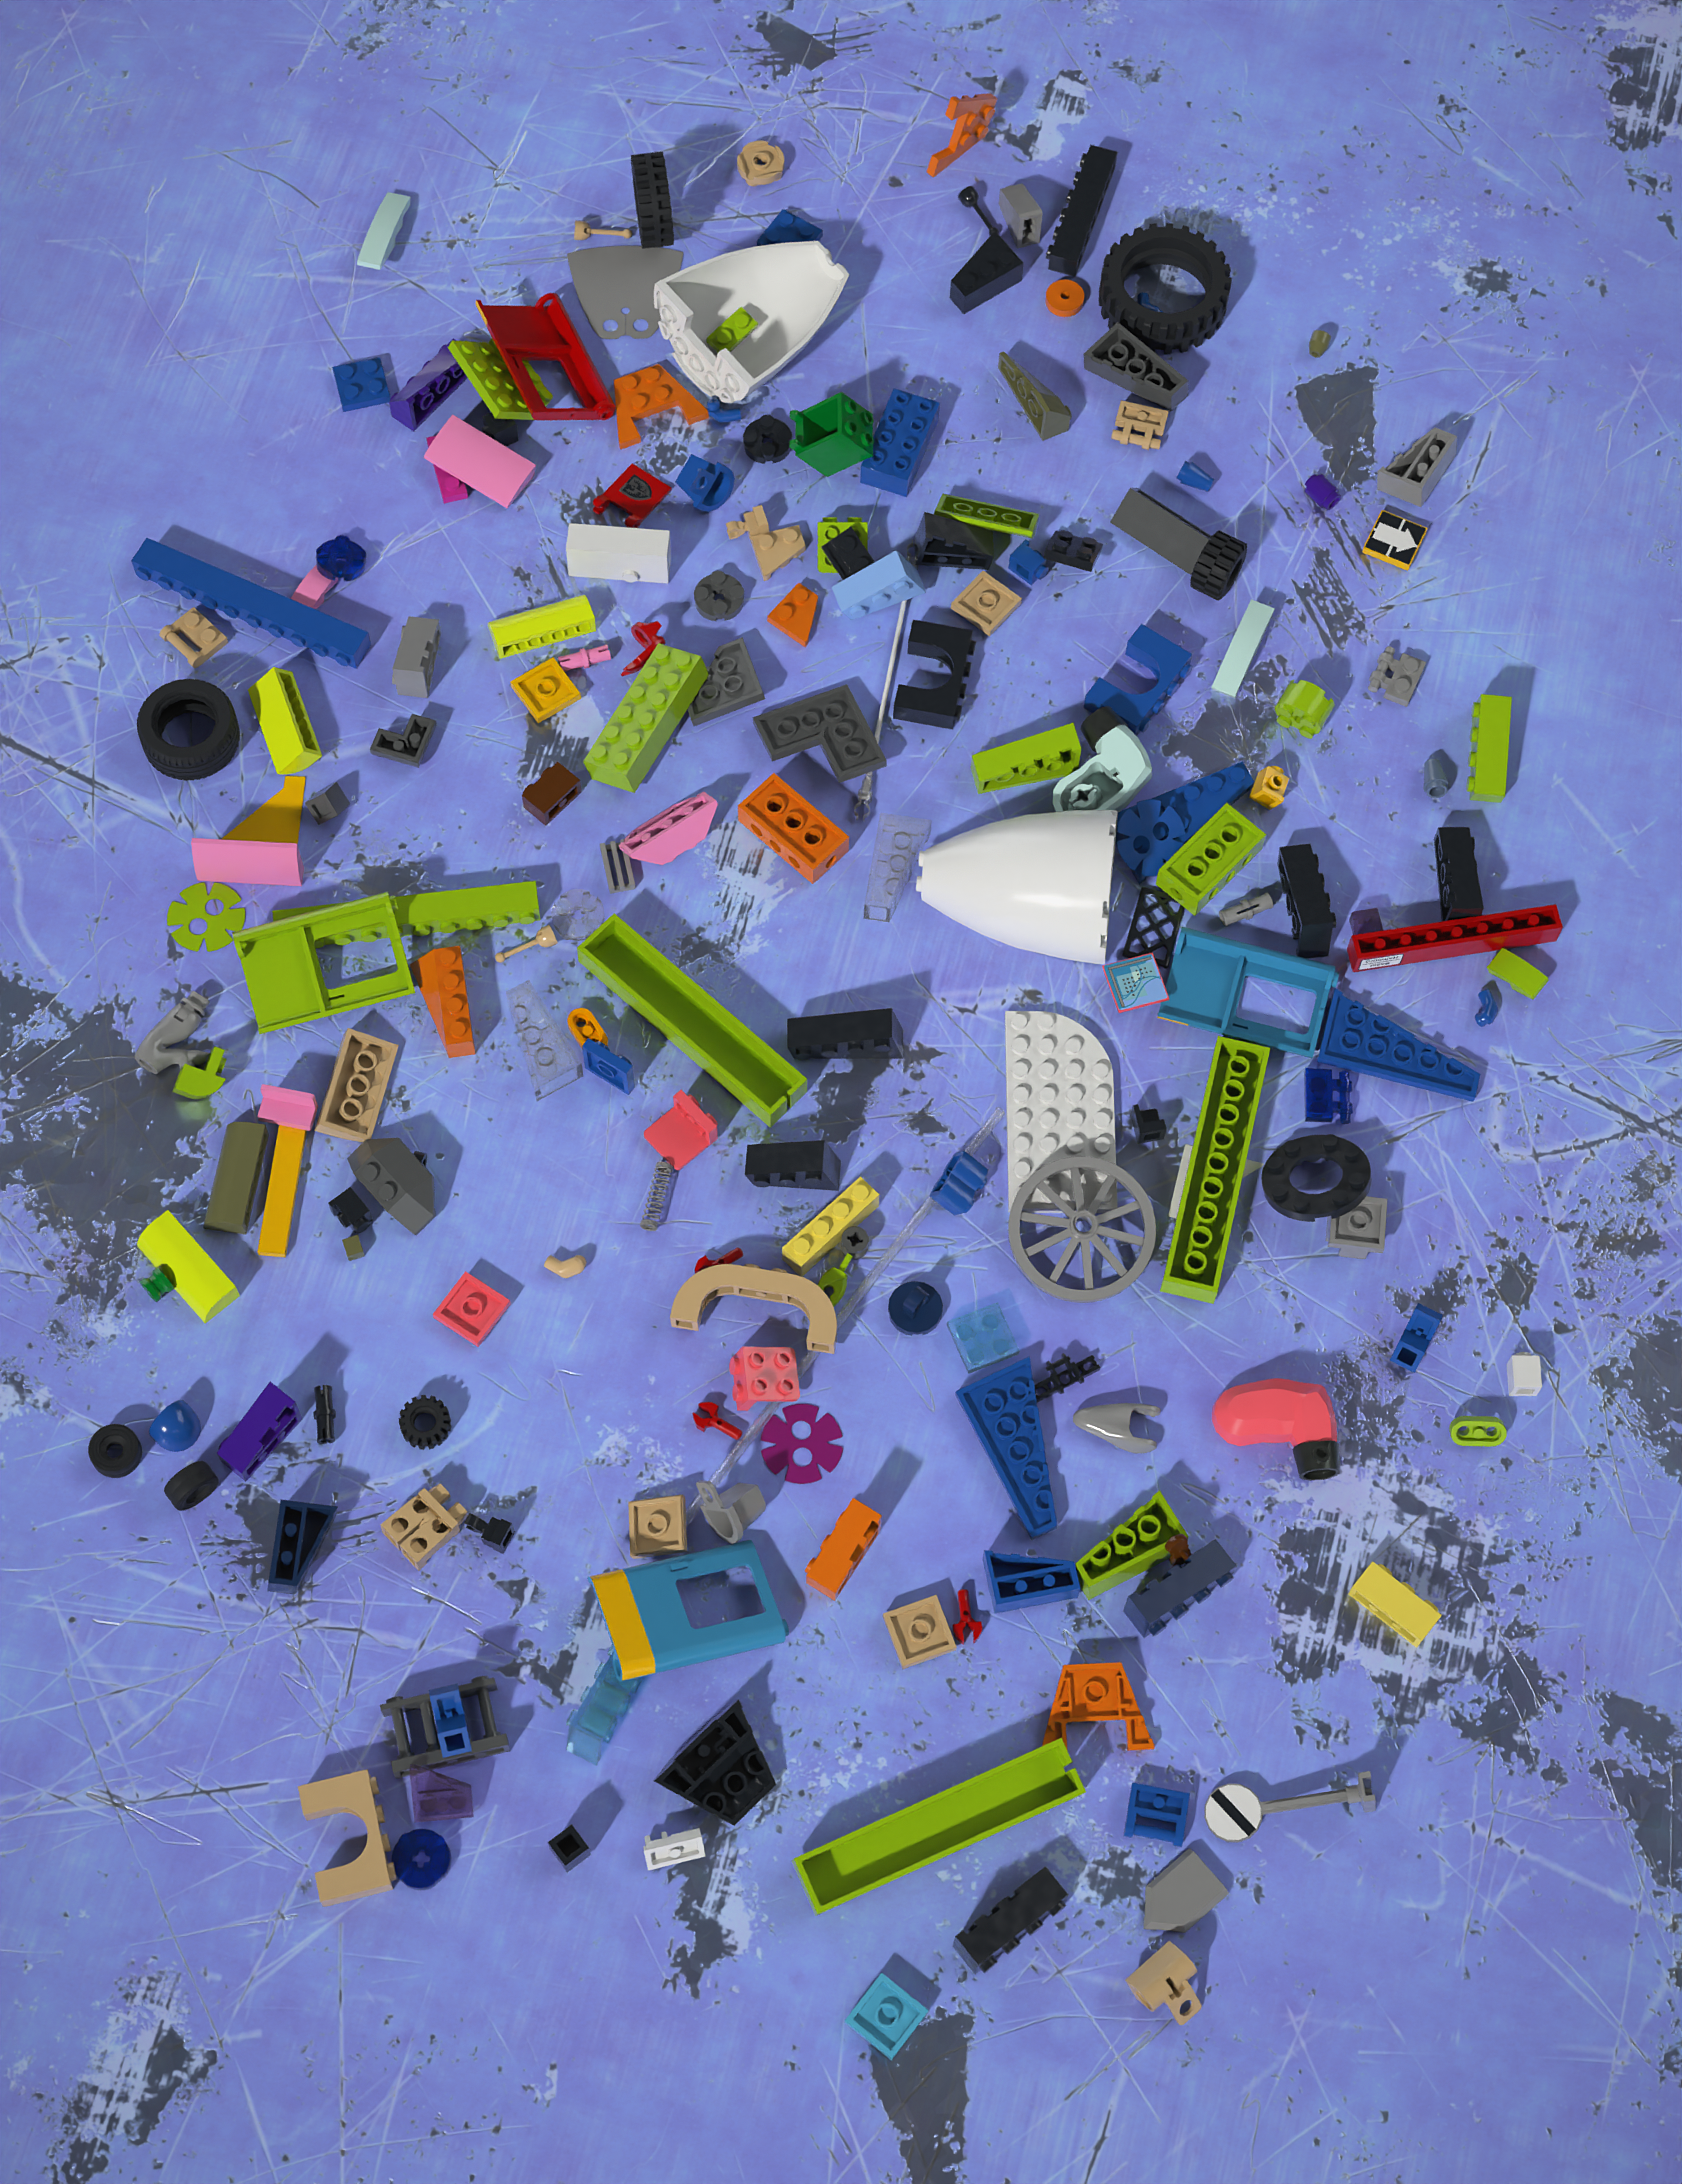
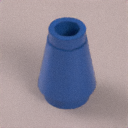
M1187 461L1184 462L1176 479L1181 481L1180 484L1206 492L1209 491L1215 480L1194 462L1189 463Z

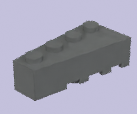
M1118 322L1084 353V369L1169 411H1172L1188 396V380Z

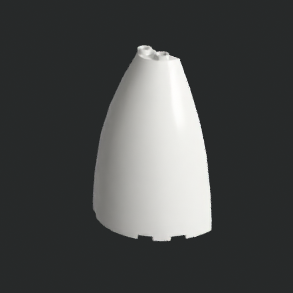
M819 241L755 246L722 254L658 281L654 286V307L659 309L661 321L658 324L663 338L670 340L675 350L671 354L683 372L698 388L710 397L716 395L720 397L721 402L733 403L734 401L744 399L769 381L807 346L822 327L836 304L850 274L843 265L832 262L830 251L824 248ZM742 307L758 322V327L731 352L724 348L717 353L706 342L707 337L736 310Z
M1072 810L1027 814L992 822L961 833L925 851H920L919 866L923 867L922 876H917L916 891L921 892L922 901L944 915L999 942L1015 948L1061 959L1105 965L1118 811Z

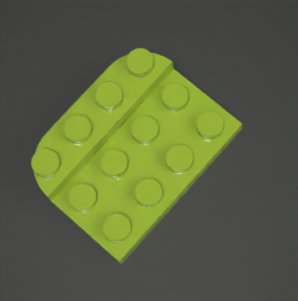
M492 338L488 343L451 341L448 346L449 351L496 419L534 420ZM522 360L545 407H547L553 395L542 383L540 376L529 364V360Z

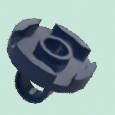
M911 1281L903 1283L894 1290L889 1298L888 1312L890 1321L898 1331L906 1335L928 1334L937 1327L942 1317L943 1303L939 1293L934 1287L924 1282Z

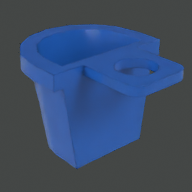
M691 454L675 483L694 501V507L702 511L711 512L722 506L729 498L734 488L735 478L733 472L727 466L719 462L715 465Z

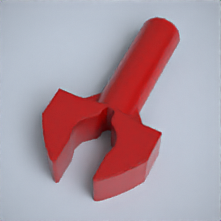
M737 1247L717 1260H709L705 1255L698 1260L695 1266V1274L711 1266L731 1264L743 1257V1251Z
M713 1402L698 1404L699 1409L708 1412L710 1418L704 1419L693 1412V1420L699 1430L705 1432L707 1428L715 1427L735 1440L741 1438L742 1430L718 1417V1405Z
M961 1589L958 1591L961 1620L958 1624H953V1635L961 1644H964V1634L962 1631L968 1625V1628L973 1631V1643H976L982 1633V1622H976L972 1618L969 1591Z

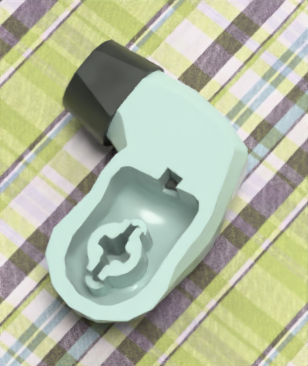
M1105 706L1089 715L1081 725L1080 729L1092 751L1097 752V755L1088 760L1080 769L1061 779L1053 789V806L1056 812L1072 810H1117L1119 812L1130 804L1138 792L1152 778V766L1139 738L1111 707Z

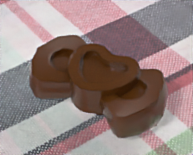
M1183 1534L1171 1537L1165 1544V1549L1172 1555L1169 1559L1172 1566L1184 1564V1561L1192 1555L1188 1548V1539Z

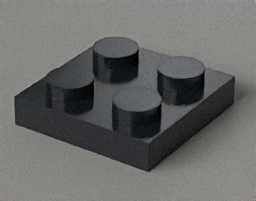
M1055 530L1045 549L1043 558L1092 572L1100 556L1103 544L1090 537L1081 538L1074 536L1069 531Z

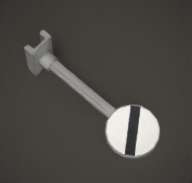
M1370 1771L1358 1773V1785L1345 1786V1789L1265 1802L1259 1801L1258 1796L1250 1788L1241 1784L1228 1783L1216 1788L1209 1795L1205 1804L1204 1818L1209 1830L1217 1838L1226 1842L1239 1843L1250 1839L1258 1831L1262 1822V1816L1265 1814L1348 1802V1804L1361 1802L1364 1813L1376 1811L1375 1794L1372 1795Z

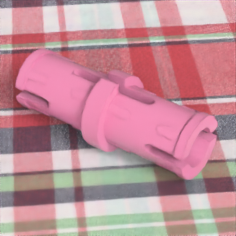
M607 644L588 650L582 648L579 649V652L558 656L559 665L564 672L580 667L586 669L589 668V665L611 660Z

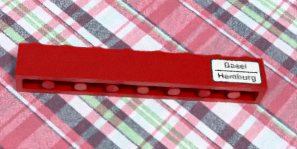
M1554 904L1352 935L1347 952L1352 971L1359 972L1496 951L1502 948L1509 949L1555 942L1563 926L1557 905Z

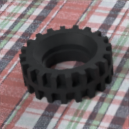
M663 152L631 155L634 198L642 249L674 245L672 209Z

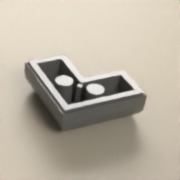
M412 714L403 735L379 728L371 745L370 753L419 768L436 728V720Z

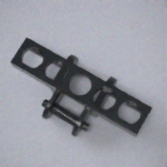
M1062 1353L1060 1360L1052 1364L1047 1361L1046 1370L1050 1371L1051 1374L1049 1378L1035 1384L1037 1403L1057 1392L1059 1394L1064 1393V1388L1076 1382L1082 1384L1084 1378L1099 1371L1100 1366L1094 1360V1356L1091 1355L1075 1364V1362L1070 1363V1357ZM1092 1363L1094 1367L1086 1371L1084 1364ZM1065 1364L1067 1370L1057 1374L1055 1368ZM1067 1375L1070 1377V1382L1063 1384L1060 1381V1377ZM1052 1381L1055 1387L1049 1389L1048 1383ZM1043 1387L1046 1392L1038 1396L1036 1389Z

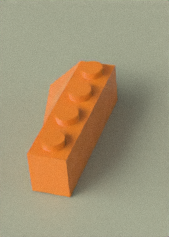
M460 946L433 949L411 963L410 968L416 978L448 1057L474 1055L475 1047Z

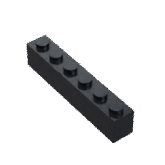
M1090 144L1087 154L1083 153L1080 161L1082 169L1080 172L1076 171L1073 180L1075 188L1074 190L1070 189L1066 200L1068 207H1063L1059 219V222H1062L1061 226H1056L1053 234L1055 242L1053 245L1049 244L1046 259H1049V270L1076 277L1113 176L1118 152Z

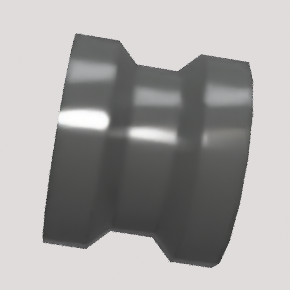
M854 1226L846 1229L842 1234L841 1240L843 1254L846 1256L848 1253L855 1260L865 1256L868 1251L869 1237L867 1232L860 1227Z

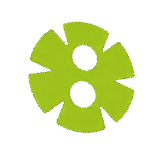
M204 882L184 889L179 894L188 905L172 901L167 914L168 926L183 924V926L171 933L174 940L184 948L196 952L199 951L204 938L208 952L227 946L233 939L225 929L235 932L242 930L245 921V908L229 909L241 901L239 895L230 887L216 882L213 884L209 895H207ZM218 899L222 901L224 905L223 911L218 915H209L205 910V905L209 900ZM196 918H201L207 923L206 931L200 935L192 934L189 931L190 922Z

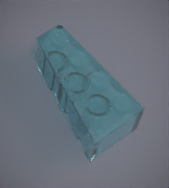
M611 1645L608 1651V1656H610L606 1664L601 1663L595 1672L594 1678L596 1681L593 1686L585 1688L580 1699L583 1702L578 1710L573 1709L566 1722V1725L569 1726L566 1750L596 1766L602 1757L600 1755L602 1742L609 1743L614 1734L613 1731L618 1722L616 1716L623 1717L631 1700L629 1693L635 1694L644 1678L640 1677L619 1682L613 1666V1645Z

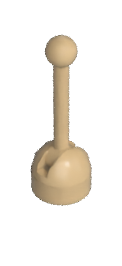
M575 220L574 240H586L591 234L623 236L626 239L632 236L630 229H625L624 231L591 229L587 222Z
M547 925L537 932L535 940L505 953L499 952L496 954L495 959L497 962L502 963L507 957L536 944H539L541 947H551L558 944L550 925Z

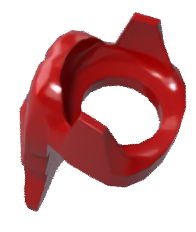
M658 621L650 623L636 622L631 627L633 637L645 650L623 669L624 671L620 674L622 677L641 670L657 644H666L662 636H656V633L662 626Z

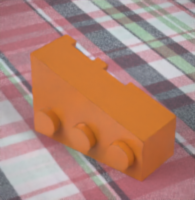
M852 1498L846 1510L839 1516L835 1524L836 1527L831 1535L828 1534L820 1546L821 1552L818 1557H813L805 1569L807 1573L806 1583L835 1601L880 1533L882 1515Z

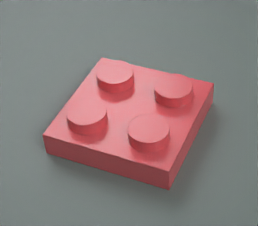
M465 1271L435 1310L433 1317L479 1347L511 1305V1302Z

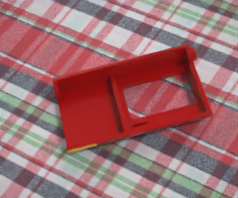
M548 293L543 295L535 306L483 305L481 300H476V307L534 420H608L613 416L616 406L558 294ZM552 300L550 305L543 306L545 302ZM522 360L558 361L562 365L583 408H546Z

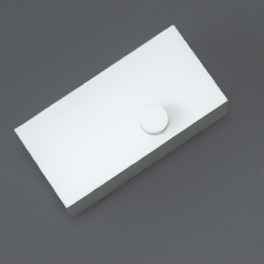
M569 523L566 544L568 574L573 577L668 584L671 565L670 531Z

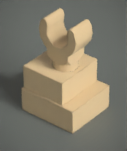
M762 505L752 507L753 511L744 513V522L730 521L726 523L729 539L738 538L747 531L751 541V536L769 532L768 521Z

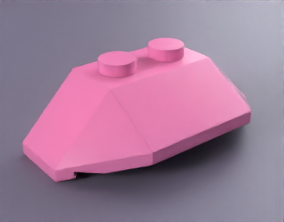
M705 792L699 793L697 797L685 799L631 831L618 846L620 850L632 859L659 865L672 862L678 855L694 848L700 841L706 838L718 803Z

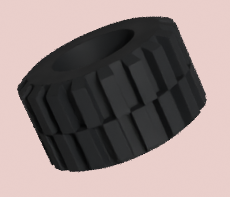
M1220 530L1213 534L1204 546L1194 566L1190 581L1191 588L1217 601L1222 599L1232 587L1243 566L1247 554V544Z

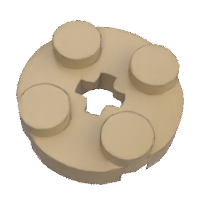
M767 141L750 142L743 147L740 155L738 154V172L749 186L765 185L778 181L783 176L784 154L776 145L775 148L768 145ZM761 160L763 163L766 164L757 165V161Z

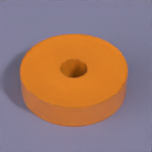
M1055 281L1046 291V306L1050 312L1060 317L1076 315L1083 307L1084 291L1074 281Z

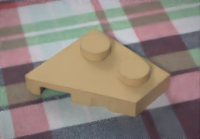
M799 525L751 536V544L764 581L769 580L771 574L781 567L783 569L790 563L791 559L797 558L805 551V542Z

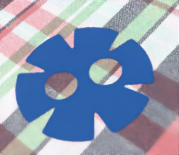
M1147 799L1136 803L1140 818L1130 808L1122 815L1118 823L1117 832L1130 836V838L1117 841V847L1121 858L1130 869L1135 870L1143 859L1141 874L1153 877L1158 875V870L1164 865L1162 858L1168 861L1184 845V843L1173 840V838L1183 836L1186 833L1180 816L1171 806H1168L1162 815L1159 816L1161 801ZM1158 822L1165 823L1169 828V835L1165 840H1158L1153 835V827ZM1142 835L1149 840V849L1144 854H1139L1134 850L1133 842L1137 836Z

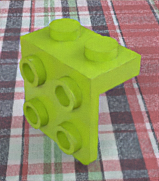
M822 517V522H817L818 571L821 573H838L821 547L849 527H852L868 551V522H862V517H847V522H837V517Z

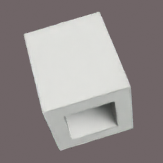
M1519 1352L1512 1355L1506 1364L1509 1396H1537L1542 1388L1540 1356H1533L1529 1352Z

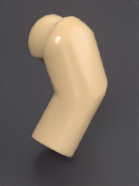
M550 1255L546 1259L544 1267L563 1278H569L583 1272L587 1262L581 1255H576L563 1262Z

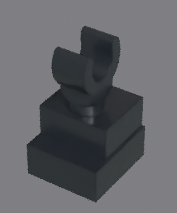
M469 1513L464 1522L467 1525V1529L482 1534L481 1539L484 1545L504 1554L515 1533L512 1523L504 1519L498 1520L492 1517L489 1523Z

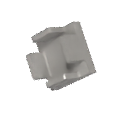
M1366 1196L1356 1208L1345 1215L1334 1219L1331 1216H1327L1326 1241H1328V1247L1340 1248L1339 1256L1357 1259H1366L1369 1252L1383 1253L1387 1199Z

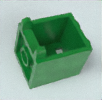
M843 392L803 411H790V419L795 421V439L790 440L789 447L795 451V456L824 476L829 477L873 456V414Z

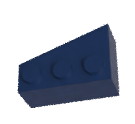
M289 1500L280 1501L267 1591L297 1594L337 1515V1506Z

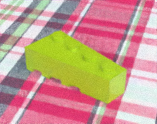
M1481 694L1478 700L1473 702L1471 713L1472 727L1470 731L1471 751L1468 757V767H1471V771L1466 784V791L1470 792V800L1501 803L1505 797L1512 697Z

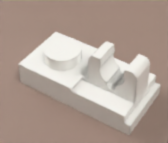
M700 1828L673 1834L669 1837L664 1831L661 1832V1839L651 1841L650 1835L644 1837L646 1846H643L648 1870L705 1857Z

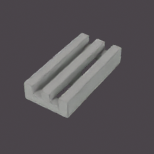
M625 839L620 840L619 843L611 841L608 845H605V843L600 844L610 894L635 889L629 856L622 851L629 883L624 884L617 850H620L618 845ZM609 851H612L619 885L616 886L613 883L607 856Z

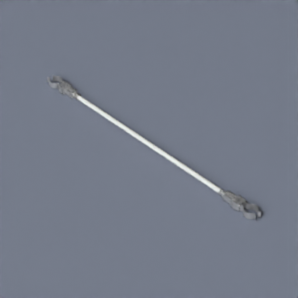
M912 540V543H910V544L907 546V555H908V556H907L906 559H907L914 567H916V569H917V571H918L919 565H915V557L911 556V554L908 552V550H909L911 547H913V540ZM907 600L901 602L874 736L877 743L879 742ZM872 772L865 774L862 786L858 791L857 798L859 803L854 807L856 821L858 820V814L855 810L861 804H866V807L869 809L868 813L863 815V821L870 814L868 804L872 801L873 796Z

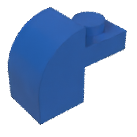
M1418 1303L1389 1361L1415 1373L1443 1315Z
M458 1683L429 1690L443 1758L472 1751Z

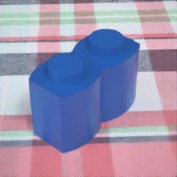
M956 1152L946 1165L943 1175L934 1185L929 1197L953 1215L967 1213L974 1204L973 1197L975 1192L985 1186L987 1182L986 1175L989 1169L967 1152Z

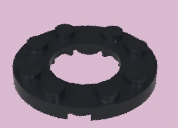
M1333 1134L1310 1135L1287 1141L1268 1158L1261 1176L1264 1196L1272 1208L1288 1218L1307 1222H1315V1218L1331 1216L1334 1219L1352 1211L1365 1199L1372 1181L1371 1167L1365 1153L1354 1143ZM1324 1158L1327 1162L1329 1160L1334 1161L1343 1171L1339 1184L1330 1191L1320 1194H1308L1298 1191L1290 1182L1291 1172L1297 1165L1301 1166L1303 1161L1315 1162Z

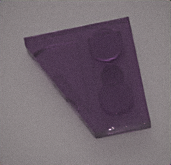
M410 1764L409 1771L415 1823L474 1817L472 1787L470 1784L416 1764Z

